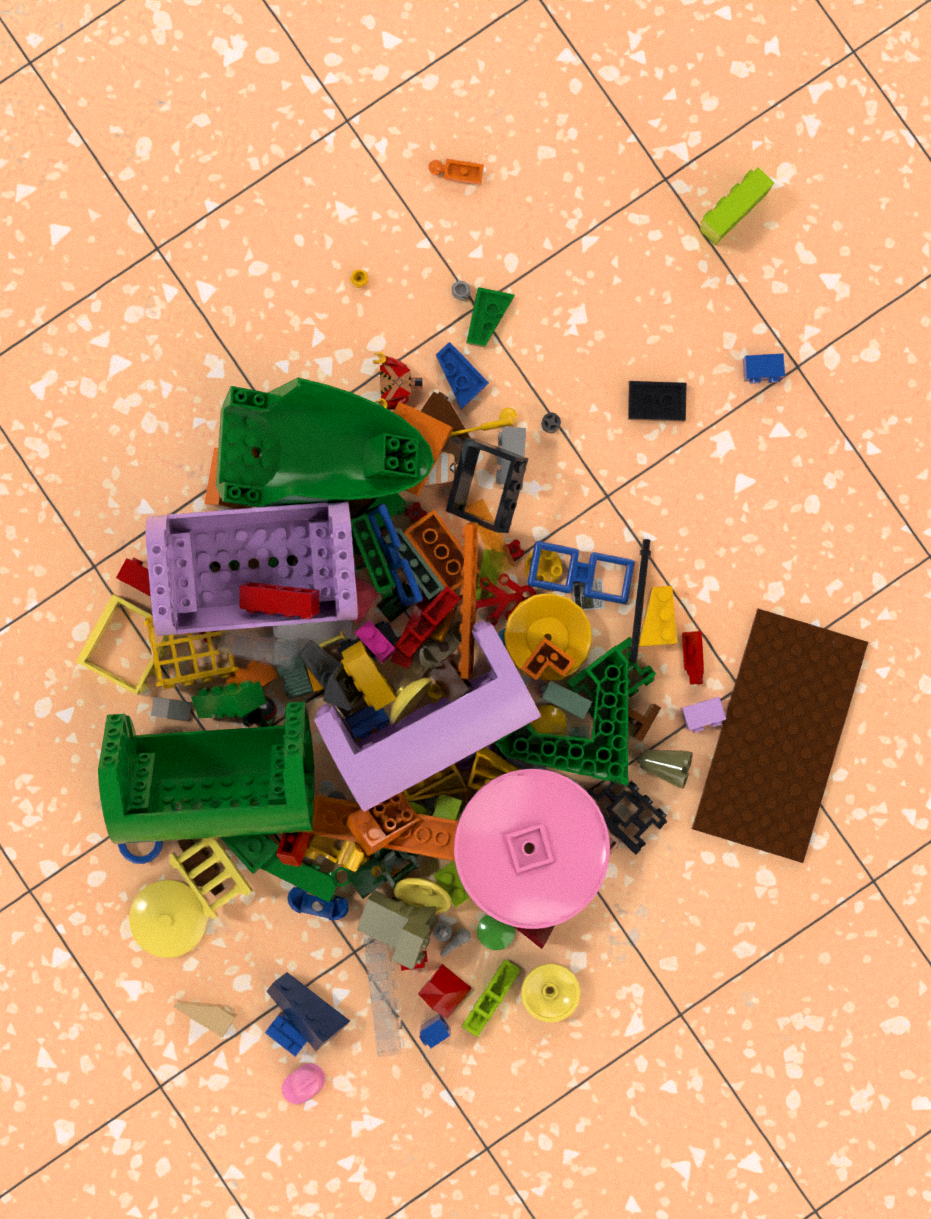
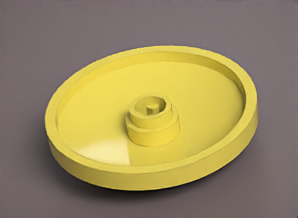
M167 879L154 882L145 887L133 901L129 915L132 935L142 949L154 956L162 958L181 956L193 949L205 933L207 916L202 909L204 906L192 888L182 881Z

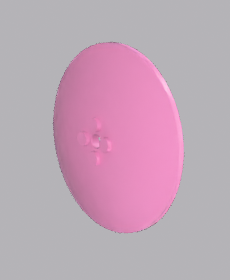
M524 769L509 772L491 780L471 798L463 810L457 825L454 839V857L457 873L464 889L481 910L502 923L514 927L538 929L567 921L577 915L592 901L606 876L610 857V842L607 825L599 807L581 786L571 779L552 771ZM528 842L534 846V850L530 854L524 851V846Z

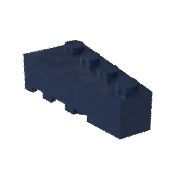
M288 972L274 981L266 991L315 1051L319 1050L341 1032L350 1022L349 1019Z

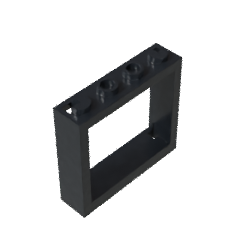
M464 438L446 512L467 521L476 522L479 526L496 533H509L529 458L479 439ZM480 450L511 461L494 523L464 511Z

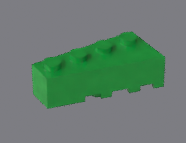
M245 680L239 684L232 682L225 685V687L222 684L216 685L211 689L204 687L197 690L198 693L191 697L198 719L216 716L222 718L227 715L228 717H235L237 714L238 717H243L267 703L260 682H251V680Z

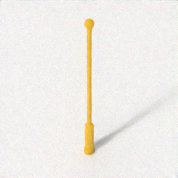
M512 416L505 419L482 423L478 427L451 432L450 436L478 430L487 431L505 426H514Z

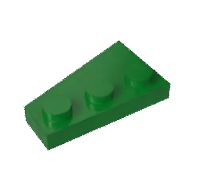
M478 287L466 344L486 347L513 301L515 294Z

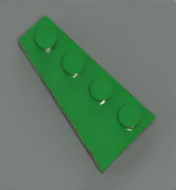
M264 834L220 837L252 874H255L274 856L279 847V844Z

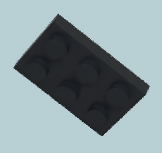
M629 381L628 420L685 422L687 383Z

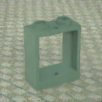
M549 681L548 684L545 682L539 692L542 694L541 699L581 719L585 718L592 704V701L553 681Z

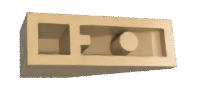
M177 1001L173 1006L222 1038L237 1016L234 1013L235 1010L226 1004L223 1006L212 1003Z

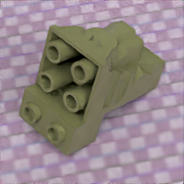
M374 890L366 901L357 930L395 948L391 960L413 970L417 963L421 964L425 953L422 952L430 942L431 938L429 937L432 932L430 931V926H433L437 916L435 912L437 907L417 908L415 904L409 905L393 897L388 899L384 893Z

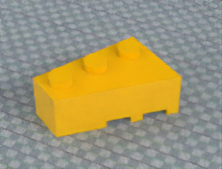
M672 586L652 587L641 627L639 647L677 644Z

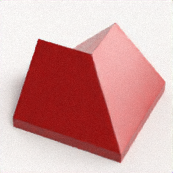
M441 964L418 992V995L432 1010L448 1019L472 988L444 964Z

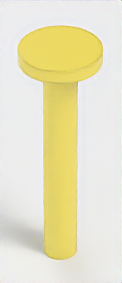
M340 630L339 635L319 644V646L324 648L342 638L344 641L347 638L343 630Z

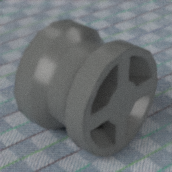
M553 412L545 414L541 422L542 429L550 434L558 431L561 424L560 417Z

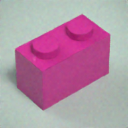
M370 620L355 632L382 664L397 652Z

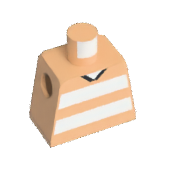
M440 453L423 486L424 488L453 484L458 463H455L454 454Z

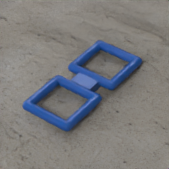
M381 503L367 510L365 514L368 516L380 549L387 561V566L401 604L404 607L421 602L423 597L408 560L400 558L397 548L400 547L401 542L386 505ZM378 513L382 516L392 541L385 544L374 517ZM401 567L414 595L409 598L406 596L396 569Z
M541 541L535 542L528 577L529 586L570 594L573 590L574 581L585 583L583 592L585 597L627 604L635 565L634 560L592 552L589 564L578 562L579 550L577 548ZM541 549L571 555L566 585L536 580ZM597 560L626 566L621 596L592 590Z

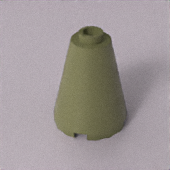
M644 750L643 753L640 752L638 764H640L641 769L678 788L684 789L689 775V767H691L693 752L681 750Z

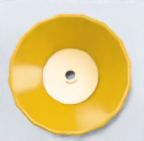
M554 593L534 595L519 603L509 616L504 632L505 647L515 667L522 671L521 667L544 636L550 634V642L573 658L575 663L564 677L547 666L538 680H562L576 672L588 658L593 641L591 624L583 609L570 598Z

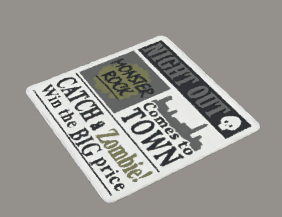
M602 578L593 580V591L603 592ZM574 581L573 600L583 610L605 608L604 600L584 596L585 583Z

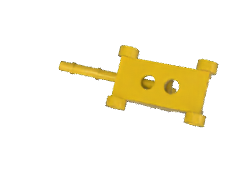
M317 835L314 836L305 852V856L316 860L318 854L354 872L372 857L371 855L367 856L359 843L344 841L341 850H337L334 847V842L337 839ZM379 866L372 868L373 876H375L377 869L381 870ZM392 867V871L389 873V875H396L399 872V869H395ZM407 875V876L404 877L402 880H404V879H406V878H413V877Z

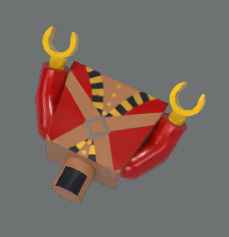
M382 352L374 353V355L379 357V361L373 360V364L382 363L380 365L381 399L376 400L375 403H379L388 410H395L398 402L406 404L412 398V389H423L422 377L411 378V369L406 364L395 358L385 356Z

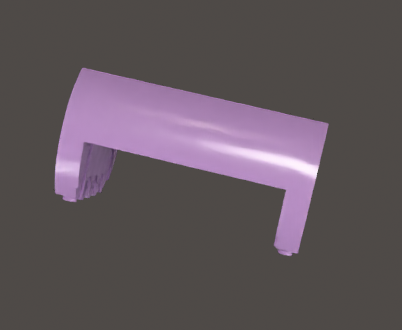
M348 501L147 516L146 550L152 615L157 636L357 620V595ZM290 555H295L298 558V563L294 566L287 563V558ZM270 557H276L279 560V564L276 567L268 565L267 561ZM251 558L258 559V568H250L248 561ZM231 560H237L240 563L238 570H231L229 568ZM213 561H217L221 566L217 572H213L209 568V564ZM247 582L319 590V613L314 615L312 619H301L300 616L296 615L293 617H283L279 613L266 615L262 611L249 613L247 610L239 608V586Z
M482 620L474 624L472 633L491 671L470 681L475 690L453 702H450L447 697L441 698L437 703L431 702L407 715L398 724H390L358 742L355 741L343 717L334 705L330 706L327 703L318 708L314 719L317 728L363 812L541 717L519 672L490 622Z

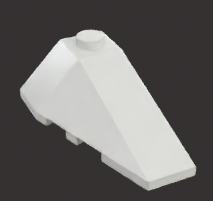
M352 620L273 626L275 657H296L309 640H313L319 645L339 635L340 630H343L347 639H352ZM342 638L328 646L343 642L344 639Z

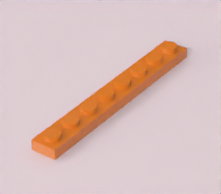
M476 522L465 524L462 530L465 546L462 547L464 565L461 568V576L464 577V581L461 586L463 604L460 606L462 623L460 624L459 632L462 635V642L459 644L461 661L459 662L458 671L461 673V678L469 679L474 673L475 637L472 630L475 624L478 538V523Z

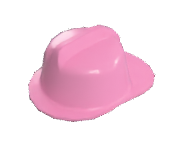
M312 1063L299 1067L283 1081L282 1094L284 1098L293 1104H302L309 1100L324 1086L325 1074L318 1065Z

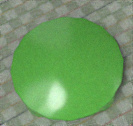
M486 914L479 921L477 936L486 948L502 950L513 941L515 928Z

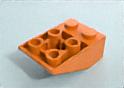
M400 792L365 812L360 809L349 815L346 825L364 852L369 856L385 847L418 822L420 818Z

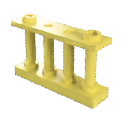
M202 838L179 856L175 852L169 855L171 866L175 870L178 868L203 904L204 907L202 909L208 918L212 917L215 919L218 916L216 910L238 894H244L246 897L254 891L217 838ZM205 846H210L214 851L212 856L190 872H187L182 862ZM216 862H222L225 868L221 874L201 888L195 884L193 878ZM227 878H233L236 882L235 888L210 904L205 894Z

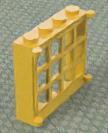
M153 616L145 618L143 625L147 628L157 678L156 687H163L164 690L175 688V684L178 683L187 686L194 684V680L201 679L202 682L213 680V676L220 675L221 678L231 677L233 672L240 669V666L235 667L228 630L212 633L206 631V634L197 636L187 633L188 637L176 640L173 639V635H168L169 641L155 643ZM223 635L225 649L214 651L211 637ZM207 638L209 652L195 654L193 640ZM189 641L191 655L177 658L175 644ZM170 645L173 659L159 662L156 647ZM226 653L229 667L217 669L215 655ZM210 656L213 670L199 672L196 658ZM192 659L195 673L181 676L178 662ZM174 663L177 677L163 680L160 665Z

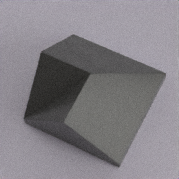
M341 662L328 679L323 701L336 706L340 710L348 711L353 708L361 697L362 692L358 691L353 678L349 677Z

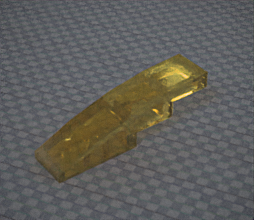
M484 499L466 506L469 513L493 523L495 522ZM478 525V534L497 573L500 574L515 567L516 565L501 533H496Z

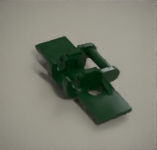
M381 848L371 854L372 857L360 866L356 872L347 876V878L361 898L364 899L383 883L387 882L393 889L400 880L414 869L418 870L420 865L415 858L419 855ZM401 860L410 862L392 878L390 877L389 873L395 864ZM375 866H379L381 869V873L377 877L372 875V868Z

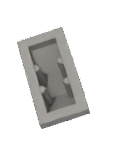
M154 697L151 716L189 721L192 702Z

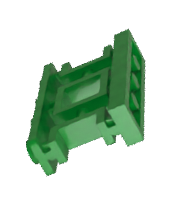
M631 637L626 638L617 645L621 652L628 647L631 649ZM630 651L625 653L628 660L630 658ZM628 663V673L635 668L640 676L646 672L649 674L628 689L629 697L638 693V687L641 685L647 686L655 680L656 672L653 671L650 665L641 670L637 663ZM584 668L566 682L574 693H578L582 689L585 690L594 703L588 710L594 719L597 686L589 690L585 683L579 687L576 685L589 676Z

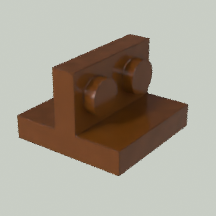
M651 704L645 715L628 708V722L633 725L639 723L632 736L634 739L643 741L661 707Z

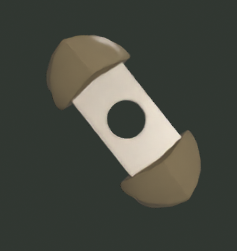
M462 621L454 622L446 633L443 642L449 646L447 652L439 650L438 645L440 642L435 641L429 647L426 644L422 646L420 650L421 665L428 668L442 666L441 661L459 648V644L462 642V635L459 632Z

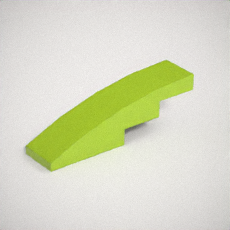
M504 959L466 1017L461 1028L477 1038L488 1020L492 1017L499 1003L502 1002L521 969Z

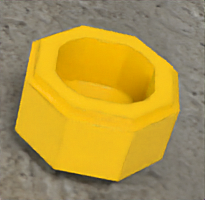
M506 407L501 410L499 420L512 416L515 424L518 415L515 409Z

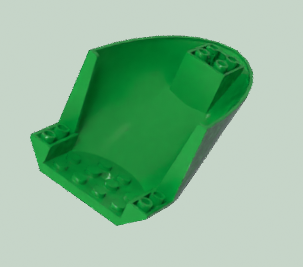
M299 377L268 393L230 386L220 412L216 488L223 502L253 507H270L388 496L419 484L429 475L435 462L430 445L421 433L399 415L357 394ZM253 448L259 451L258 458L252 455Z

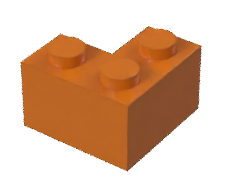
M544 637L521 667V670L535 681L547 666L564 677L575 663V660Z
M266 658L260 661L255 659L247 665L249 668L245 669V667H242L225 682L226 684L232 682L239 684L245 680H251V682L259 681L261 687L264 688L275 680L278 674Z

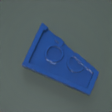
M450 342L436 354L437 360L462 410L489 382Z

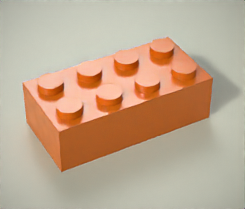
M432 510L403 533L444 588L448 586L455 592L463 585L464 577L461 576V568L464 565L462 546L437 512ZM477 568L476 575H478V574L480 573V570H479L478 568Z

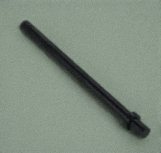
M643 539L642 549L640 550L641 562L629 658L630 663H637L648 559L651 556V540Z

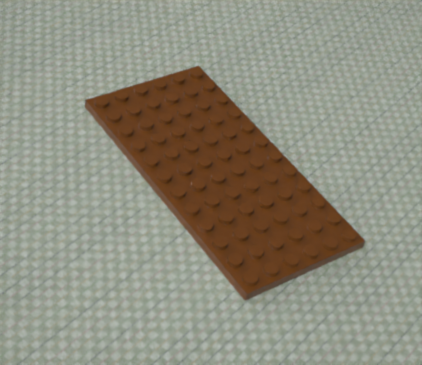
M759 608L756 610L725 714L726 719L722 724L691 829L804 863L867 649V641Z

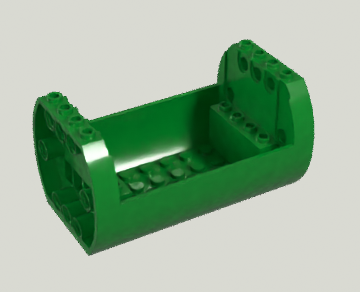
M287 703V708L284 710L286 721L283 726L136 735L132 719L129 715H107L98 765V781L103 817L111 841L114 844L313 831L315 766L312 734L306 703Z

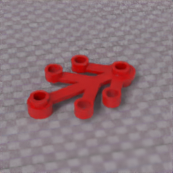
M502 573L498 577L499 583L502 586H508L516 592L508 594L492 584L488 577H483L479 581L480 587L484 590H489L496 597L476 600L475 613L478 608L498 605L494 612L486 617L488 622L489 618L495 617V622L491 623L495 626L508 604L517 601L513 609L505 613V618L508 621V615L515 610L519 603L536 595L535 589L529 585L521 587L512 581L508 574ZM507 577L508 580L507 582L503 583L501 582V578ZM487 580L489 584L487 586H483L482 582ZM528 591L530 592V595L528 597H524L523 593Z

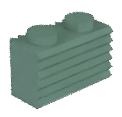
M299 656L279 662L280 666L277 669L280 678L284 677L286 685H283L286 696L290 695V698L294 699L314 692L306 665Z

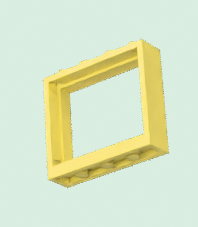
M113 594L76 662L126 690L140 695L141 692L144 693L146 691L150 675L154 676L155 674L153 658H151L137 686L89 661L120 604L145 618L153 616ZM164 635L161 642L169 641V636ZM166 646L157 648L158 659H163L167 653Z

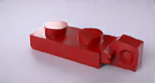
M702 631L682 632L684 671H687V675H689L690 685L703 684Z

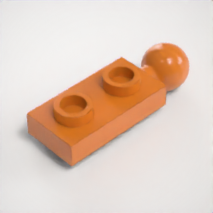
M446 159V165H443L439 160H432L428 165V169L433 175H439L443 172L444 179L481 185L484 164Z

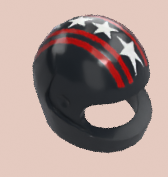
M265 696L267 703L243 716V725L251 727L253 724L259 723L260 727H266L272 724L277 717L275 702Z

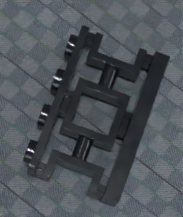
M632 780L628 785H625L632 792L630 795L625 790L618 796L614 794L610 788L616 782L612 781L598 795L589 789L587 793L597 801L604 795L612 801L606 808L611 814L609 817L600 809L605 823L635 855L646 844L640 836L653 823L660 830L668 822L665 819L667 815L660 808L656 810L651 805L653 801L646 794L642 796L638 792L640 788ZM624 796L638 808L626 822L612 810ZM639 803H644L660 820L657 822L651 817L644 823L638 817L644 810ZM633 822L639 828L633 835L638 841L637 844L618 827L619 824L626 829Z

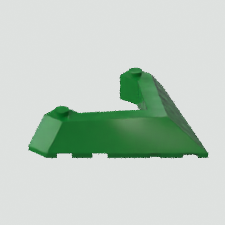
M615 645L585 668L597 684L592 737L537 731L531 723H528L494 742L503 755L509 759L628 785L627 658Z

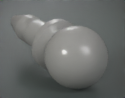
M465 928L459 929L456 935L451 937L453 941L443 948L440 956H445L457 946L462 947V944L468 943L471 938L469 930Z

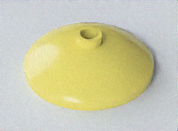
M420 679L410 683L405 688L401 686L395 693L397 698L392 705L390 716L393 725L398 724L422 699L432 684L431 679Z
M406 878L399 881L394 889V894L399 901L409 905L415 904L417 908L435 906L437 907L435 914L446 912L451 906V898L448 892L439 884L427 878Z
M548 963L534 968L526 976L522 985L521 993L525 1008L533 1017L544 1022H558L567 1018L574 1012L580 999V988L576 977L569 969L559 964ZM548 987L553 988L551 993L546 991Z

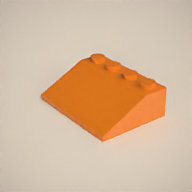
M398 402L394 413L416 428L430 445L435 461L430 470L431 473L453 428L413 407ZM428 476L416 486L405 491L419 496Z

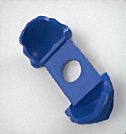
M293 887L287 896L291 909L300 914L306 913L334 921L345 917L349 911L348 901L344 897L335 896L331 902H327L317 896L308 895L307 891L299 887ZM314 902H321L323 909L315 911L312 908V904Z

